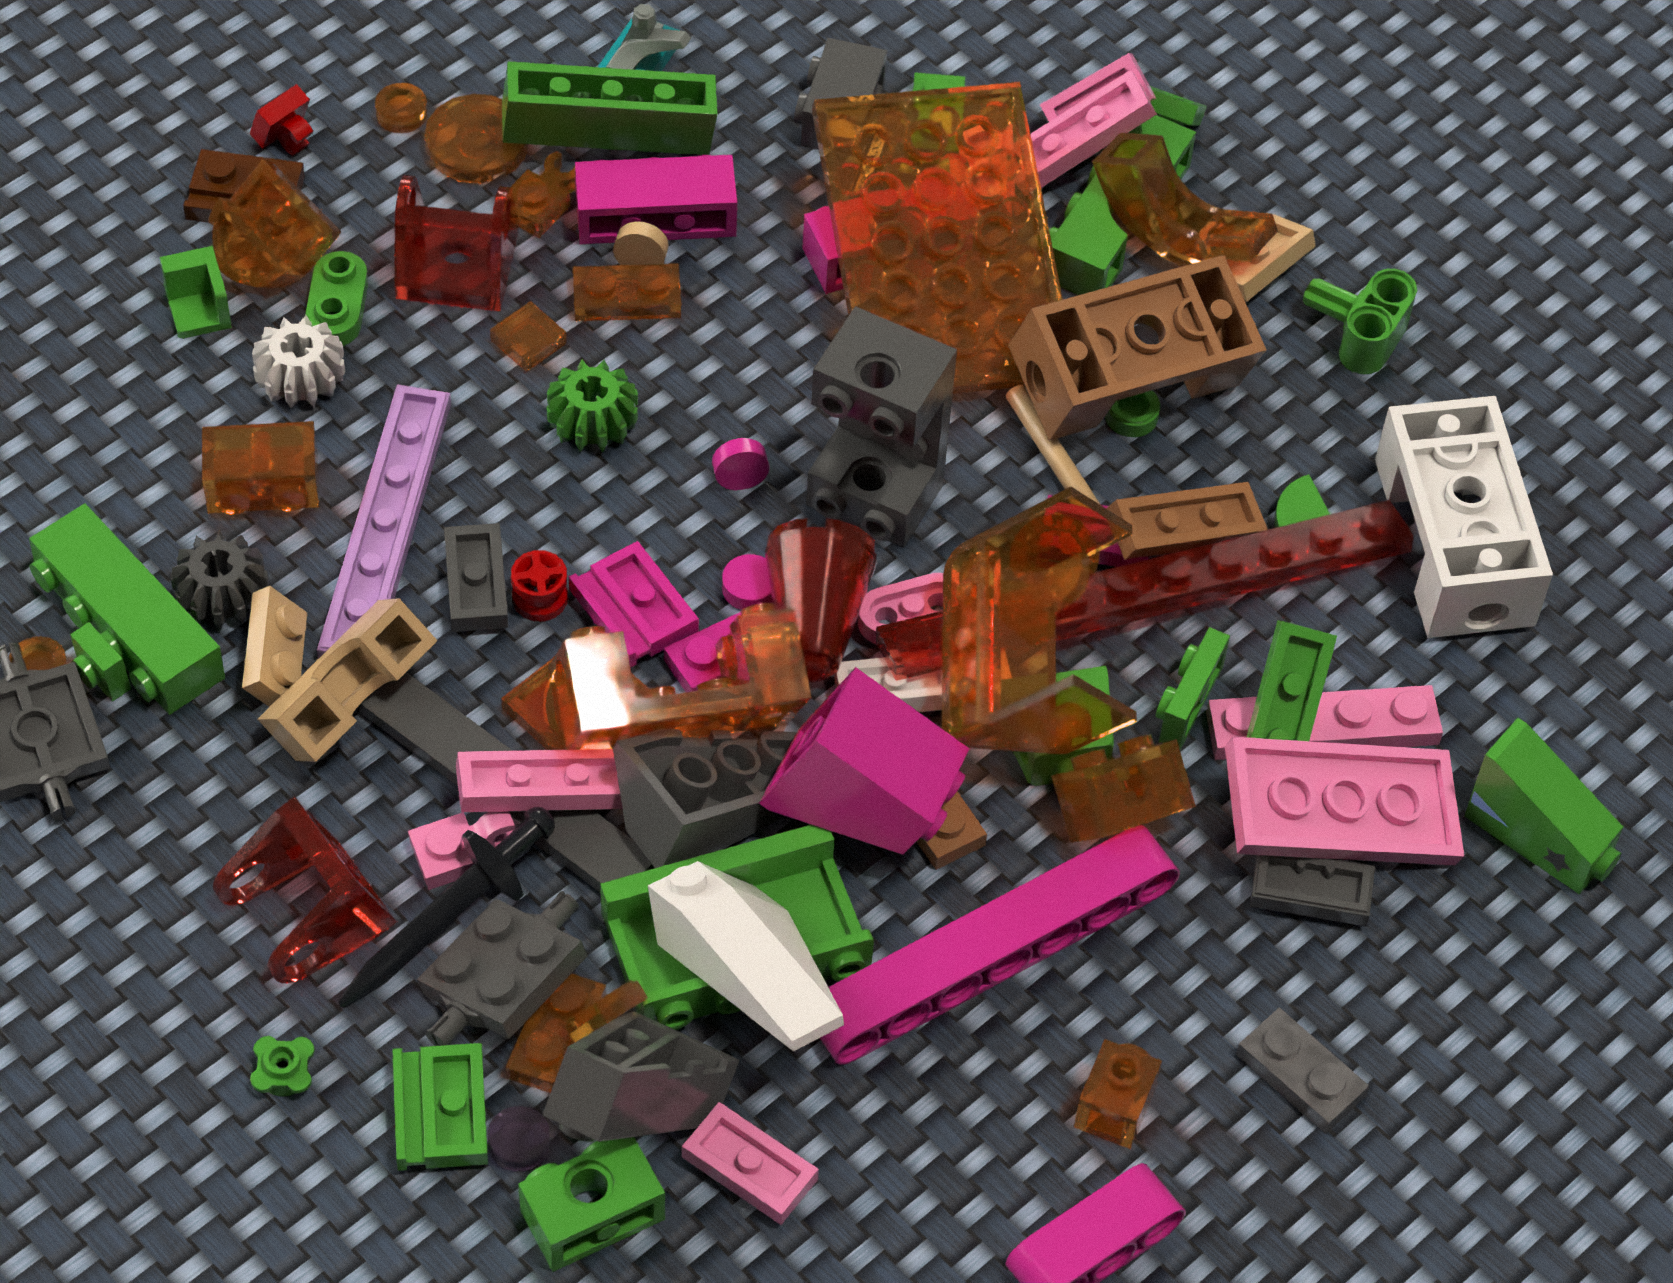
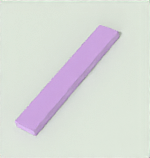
M398 384L396 386L317 647L318 659L378 600L395 599L450 410L451 397L448 392Z

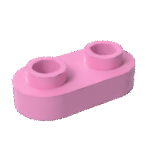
M931 573L873 589L866 593L860 601L858 628L868 641L881 646L897 645L951 630L961 624L965 618L968 601L966 587L958 578L950 574ZM933 606H942V607H944L945 609L940 610V611H935V610L931 609V607H933ZM881 620H889V621H891V622H893V623H891V624H883V623H880L879 621H881Z

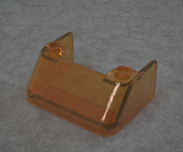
M1069 487L972 537L955 548L949 556L943 572V730L968 748L1063 755L1137 722V712L1074 674L1056 682L1055 612L1070 605L1084 594L1088 586L1089 556L1133 535L1130 523L1075 488Z

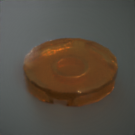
M469 94L452 98L437 107L427 120L424 137L428 157L430 155V158L435 163V167L443 175L457 181L469 183L494 181L493 175L501 174L506 171V175L510 174L519 167L527 155L528 144L503 143L502 99L496 96Z

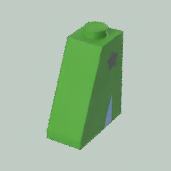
M1517 718L1485 754L1464 817L1580 895L1594 877L1603 882L1618 863L1622 853L1616 850L1615 847L1623 826L1526 722Z

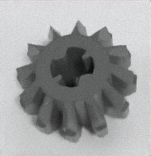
M220 530L214 541L206 542L196 535L195 542L193 543L194 550L179 549L178 557L176 558L177 566L172 567L170 579L172 589L175 590L176 600L187 612H191V616L198 624L213 618L214 623L221 630L225 619L231 617L244 624L245 617L247 616L246 610H251L253 592L269 586L268 572L264 569L263 555L259 552L258 548H248V542L245 541L243 535L236 537L230 542L226 541L225 536Z

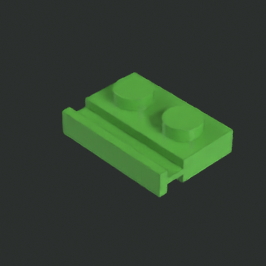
M482 1043L420 1047L418 1052L402 1053V1048L393 1049L396 1160L398 1171L407 1170V1166L426 1165V1169L488 1164Z

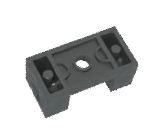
M856 306L853 308L813 369L811 404L821 408L828 415L839 418L838 427L808 471L807 506L814 508L826 518L839 519L862 529L874 539L887 540L905 548L943 487L957 349Z

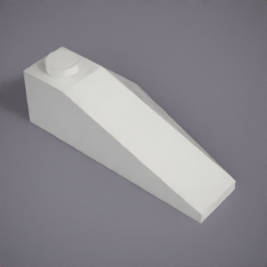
M699 861L677 868L670 875L648 885L657 944L793 1052L844 1025L843 1014L788 910L757 887Z

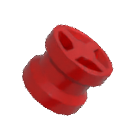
M546 550L530 551L516 559L511 568L512 603L516 612L523 618L531 621H548L556 618L564 611L568 604L567 568L563 560L556 554Z

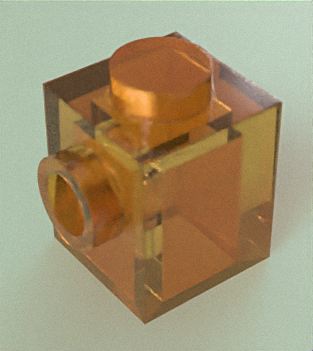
M1104 1039L1079 1098L1074 1128L1131 1149L1155 1092L1162 1060L1151 1057L1147 1051L1139 1046L1128 1043L1119 1045Z

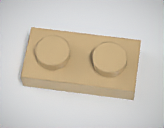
M1273 214L1223 254L1245 302L1316 247L1313 229Z
M271 586L260 589L252 594L242 683L244 690L269 707L301 677L307 621L306 611Z

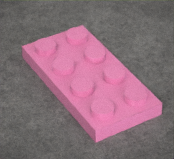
M1232 737L1225 746L1237 854L1456 865L1464 857L1449 750Z

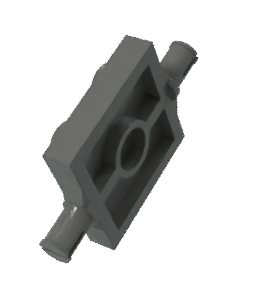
M8 643L14 662L11 663L4 644L0 646V665L5 676L0 679V802L32 792L44 791L52 819L63 820L57 799L61 800L66 817L69 818L76 812V807L73 805L67 784L74 779L110 768L108 755L76 664L71 662L48 670H27L20 645Z
M560 891L557 897L540 914L534 915L522 912L495 898L420 975L417 981L423 994L447 1008V1011L425 1032L427 1038L434 1046L448 1045L466 1026L488 1028L507 1039H510L587 957L581 940L559 930L571 915L578 911L579 905L575 899L568 893L565 895V892Z

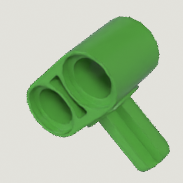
M1384 269L1378 271L1357 296L1318 278L1312 279L1308 284L1303 296V303L1345 323L1339 349L1340 361L1344 367L1352 372L1372 374L1379 371L1385 365L1406 332L1417 293V285L1414 279L1404 271Z

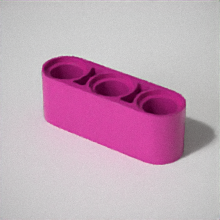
M1141 1163L1128 1169L1031 1234L1010 1253L1005 1264L1019 1283H1100L1168 1236L1184 1219L1186 1210L1149 1166Z

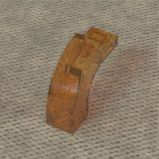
M1120 132L1092 161L1102 190L1122 222L1149 248L1177 265L1186 266L1225 255L1226 260L1229 259L1234 262H1251L1278 232L1272 213L1218 208L1203 201L1191 192L1177 175L1162 135Z

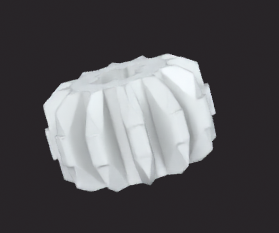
M307 315L299 324H291L283 316L280 329L264 327L262 340L254 343L252 351L253 363L255 365L253 366L254 378L259 388H265L271 402L285 397L291 409L298 400H307L314 407L318 394L333 397L336 383L343 381V375L345 374L344 359H342L344 357L343 344L339 340V336L332 335L327 322L312 327V323Z

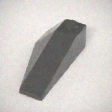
M659 729L617 741L613 748L627 833L652 865L658 868L725 849L784 818V815L767 810L759 802L797 732L764 731L760 739H737L731 737L729 730H711L708 738L683 737L680 729Z

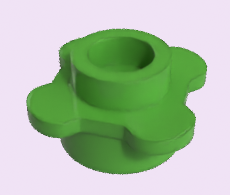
M264 1036L256 1041L253 1050L258 1058L257 1069L250 1076L251 1085L256 1091L261 1093L269 1092L276 1096H290L302 1093L310 1087L312 1079L308 1070V1060L313 1057L315 1050L313 1043L308 1038L297 1037L293 1041H277L272 1036ZM280 1061L288 1062V1066L285 1068H278L277 1064Z

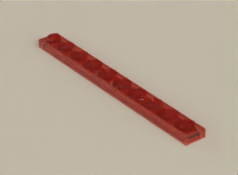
M1386 500L877 626L876 644L896 681L944 668L991 658L1001 653L1007 654L1408 553L1412 550L1414 535L1392 502Z

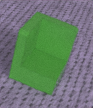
M213 246L159 257L165 292L179 338L184 339L232 328L227 294Z

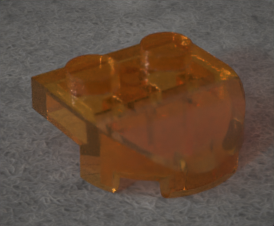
M263 159L230 199L219 197L208 219L209 224L213 225V249L219 270L232 281L258 288H280L299 281L313 268L342 233L273 162Z

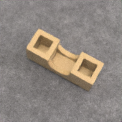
M400 598L378 600L257 720L295 761L317 762L357 722L352 716L356 708L380 686L389 681H398L438 640Z

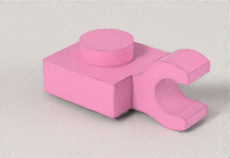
M509 811L487 812L475 824L469 826L465 814L462 812L409 830L410 843L428 890L456 881L473 865L462 839V835L467 830L477 833L496 847L515 829V824Z

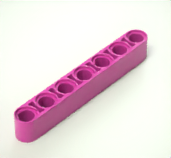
M1138 825L1129 828L829 986L828 988L843 1014L844 1025L820 1037V1040L837 1064L851 1063L1156 900L1173 887L1180 876V870L1146 826Z

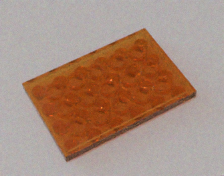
M1020 82L814 99L812 114L848 316L856 306L957 349L953 394L1006 389L1017 385L1025 387L1008 344L1032 308L1063 299Z

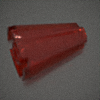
M803 518L778 525L768 535L765 558L782 664L796 679L807 683H817L834 675L840 668L877 566V554L875 553L873 538L857 526L840 520L826 518L825 527H807L808 518Z

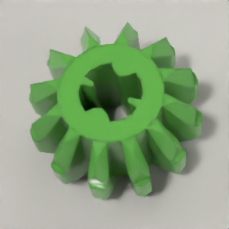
M581 359L577 367L578 371L562 367L558 381L550 383V388L547 391V403L549 405L546 407L547 420L550 422L551 428L557 429V435L561 443L575 440L580 452L588 444H596L604 452L607 440L623 444L624 438L627 436V430L634 429L635 423L638 420V408L636 407L638 405V392L635 389V384L628 382L624 368L609 372L605 359L597 367H588Z

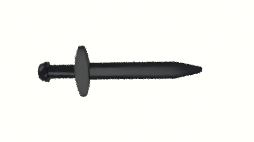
M534 807L524 813L526 820L496 847L477 833L467 830L462 835V839L473 865L364 964L338 1001L339 1006L342 1008L348 1007L384 985L492 885L507 897L518 901L524 894L521 884L510 865L541 837L548 839L553 834L555 820L552 815L542 807Z

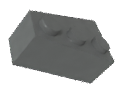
M630 1010L568 1046L543 1116L560 1123L559 1128L566 1135L586 1142L594 1140L600 1142L694 1129L703 1122L719 1102L724 1103L740 1060Z

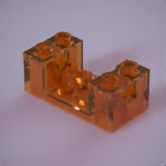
M761 603L743 608L740 611L741 615H737L729 625V634L721 636L715 644L721 674L720 679H713L698 684V691L676 694L675 687L673 686L648 689L640 693L641 699H636L623 631L606 633L603 626H591L571 632V638L565 639L548 667L562 749H613L617 741L659 729H680L683 737L701 738L708 737L711 730H729L730 733L787 725L811 699L794 608L776 610L773 603Z

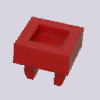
M297 84L257 110L250 135L262 149L279 139L283 148L290 155L294 156L309 145L306 138L313 134V129L304 119L310 99Z

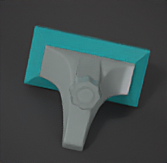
M639 4V6L634 8L631 20L598 67L662 71L675 51L685 48L691 37L686 31H680L657 22L655 9L649 4Z

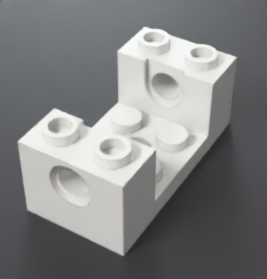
M1496 396L1389 407L1375 462L1387 503L1410 502L1425 556L1414 594L1427 638L1536 626L1553 573ZM1454 492L1461 493L1462 495L1475 494L1481 498V501L1466 503L1458 499Z

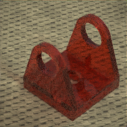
M403 175L398 188L395 208L394 287L396 299L501 312L519 232L518 215L512 188L498 187L493 214L424 206L416 176ZM452 253H464L470 256L463 263H450L444 259Z
M295 796L278 808L219 871L213 882L214 893L226 905H237L247 902L313 865L331 888L271 954L267 967L274 979L279 983H293L308 977L377 938L397 923L336 836ZM265 864L262 871L253 880L241 887L230 888L233 880L241 872L251 866ZM319 942L315 951L306 959L295 965L285 966L288 959L297 950L310 943Z

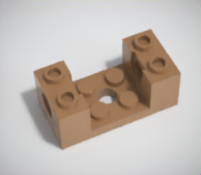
M1225 255L1032 308L1008 344L1049 441L1097 427L1115 401L1183 381L1191 399L1239 386L1267 351ZM1146 324L1152 327L1158 334L1159 343L1146 344L1142 342L1135 334L1134 325Z

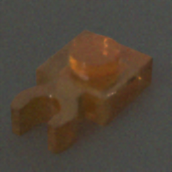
M558 151L551 153L545 159L544 172L541 175L527 169L497 200V215L532 235L541 238L570 207V193L576 191L575 166L569 172H559L562 168V153Z

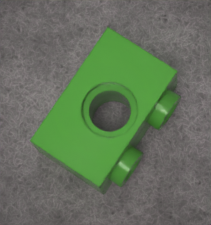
M635 1137L595 1141L583 1151L582 1155L560 1165L549 1163L540 1166L532 1171L525 1181L518 1183L520 1211L552 1272L665 1220V1192ZM584 1191H596L603 1195L600 1200L593 1203L581 1202L575 1198Z

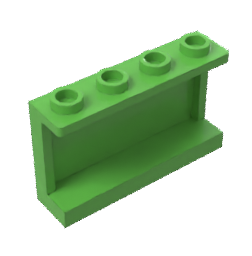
M808 825L601 883V915L636 1012L676 1030L686 1026L695 1018L716 1012L731 1014L740 1011L738 1007L657 944L648 885L670 875L677 868L691 865L697 861L754 885L788 910L825 981L830 979L841 981L871 965L874 939L869 929L862 930L833 859L834 837L832 832L815 825Z

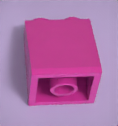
M855 667L798 729L759 804L769 811L903 855L920 837L926 842L931 840L944 823L947 812L941 809L943 803L946 804L950 801L965 779L966 775L959 770L970 748Z

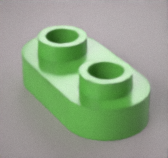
M336 251L324 255L317 261L313 270L306 307V315L312 323V327L327 322L332 335L339 336L343 346L355 340L360 333L368 290L367 268L364 261L356 254Z

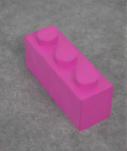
M732 155L651 157L647 159L575 162L579 244L615 243L620 228L630 222L652 224L659 228L668 240L737 236V195Z

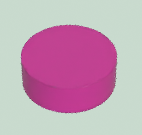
M738 438L730 440L721 445L712 457V465L717 482L729 490L752 488L761 483L769 473L770 467L765 448L754 439Z
M754 554L741 555L732 559L725 566L722 574V592L726 601L740 610L748 609L760 602L765 607L769 606L775 600L778 593V572L774 564L768 559Z

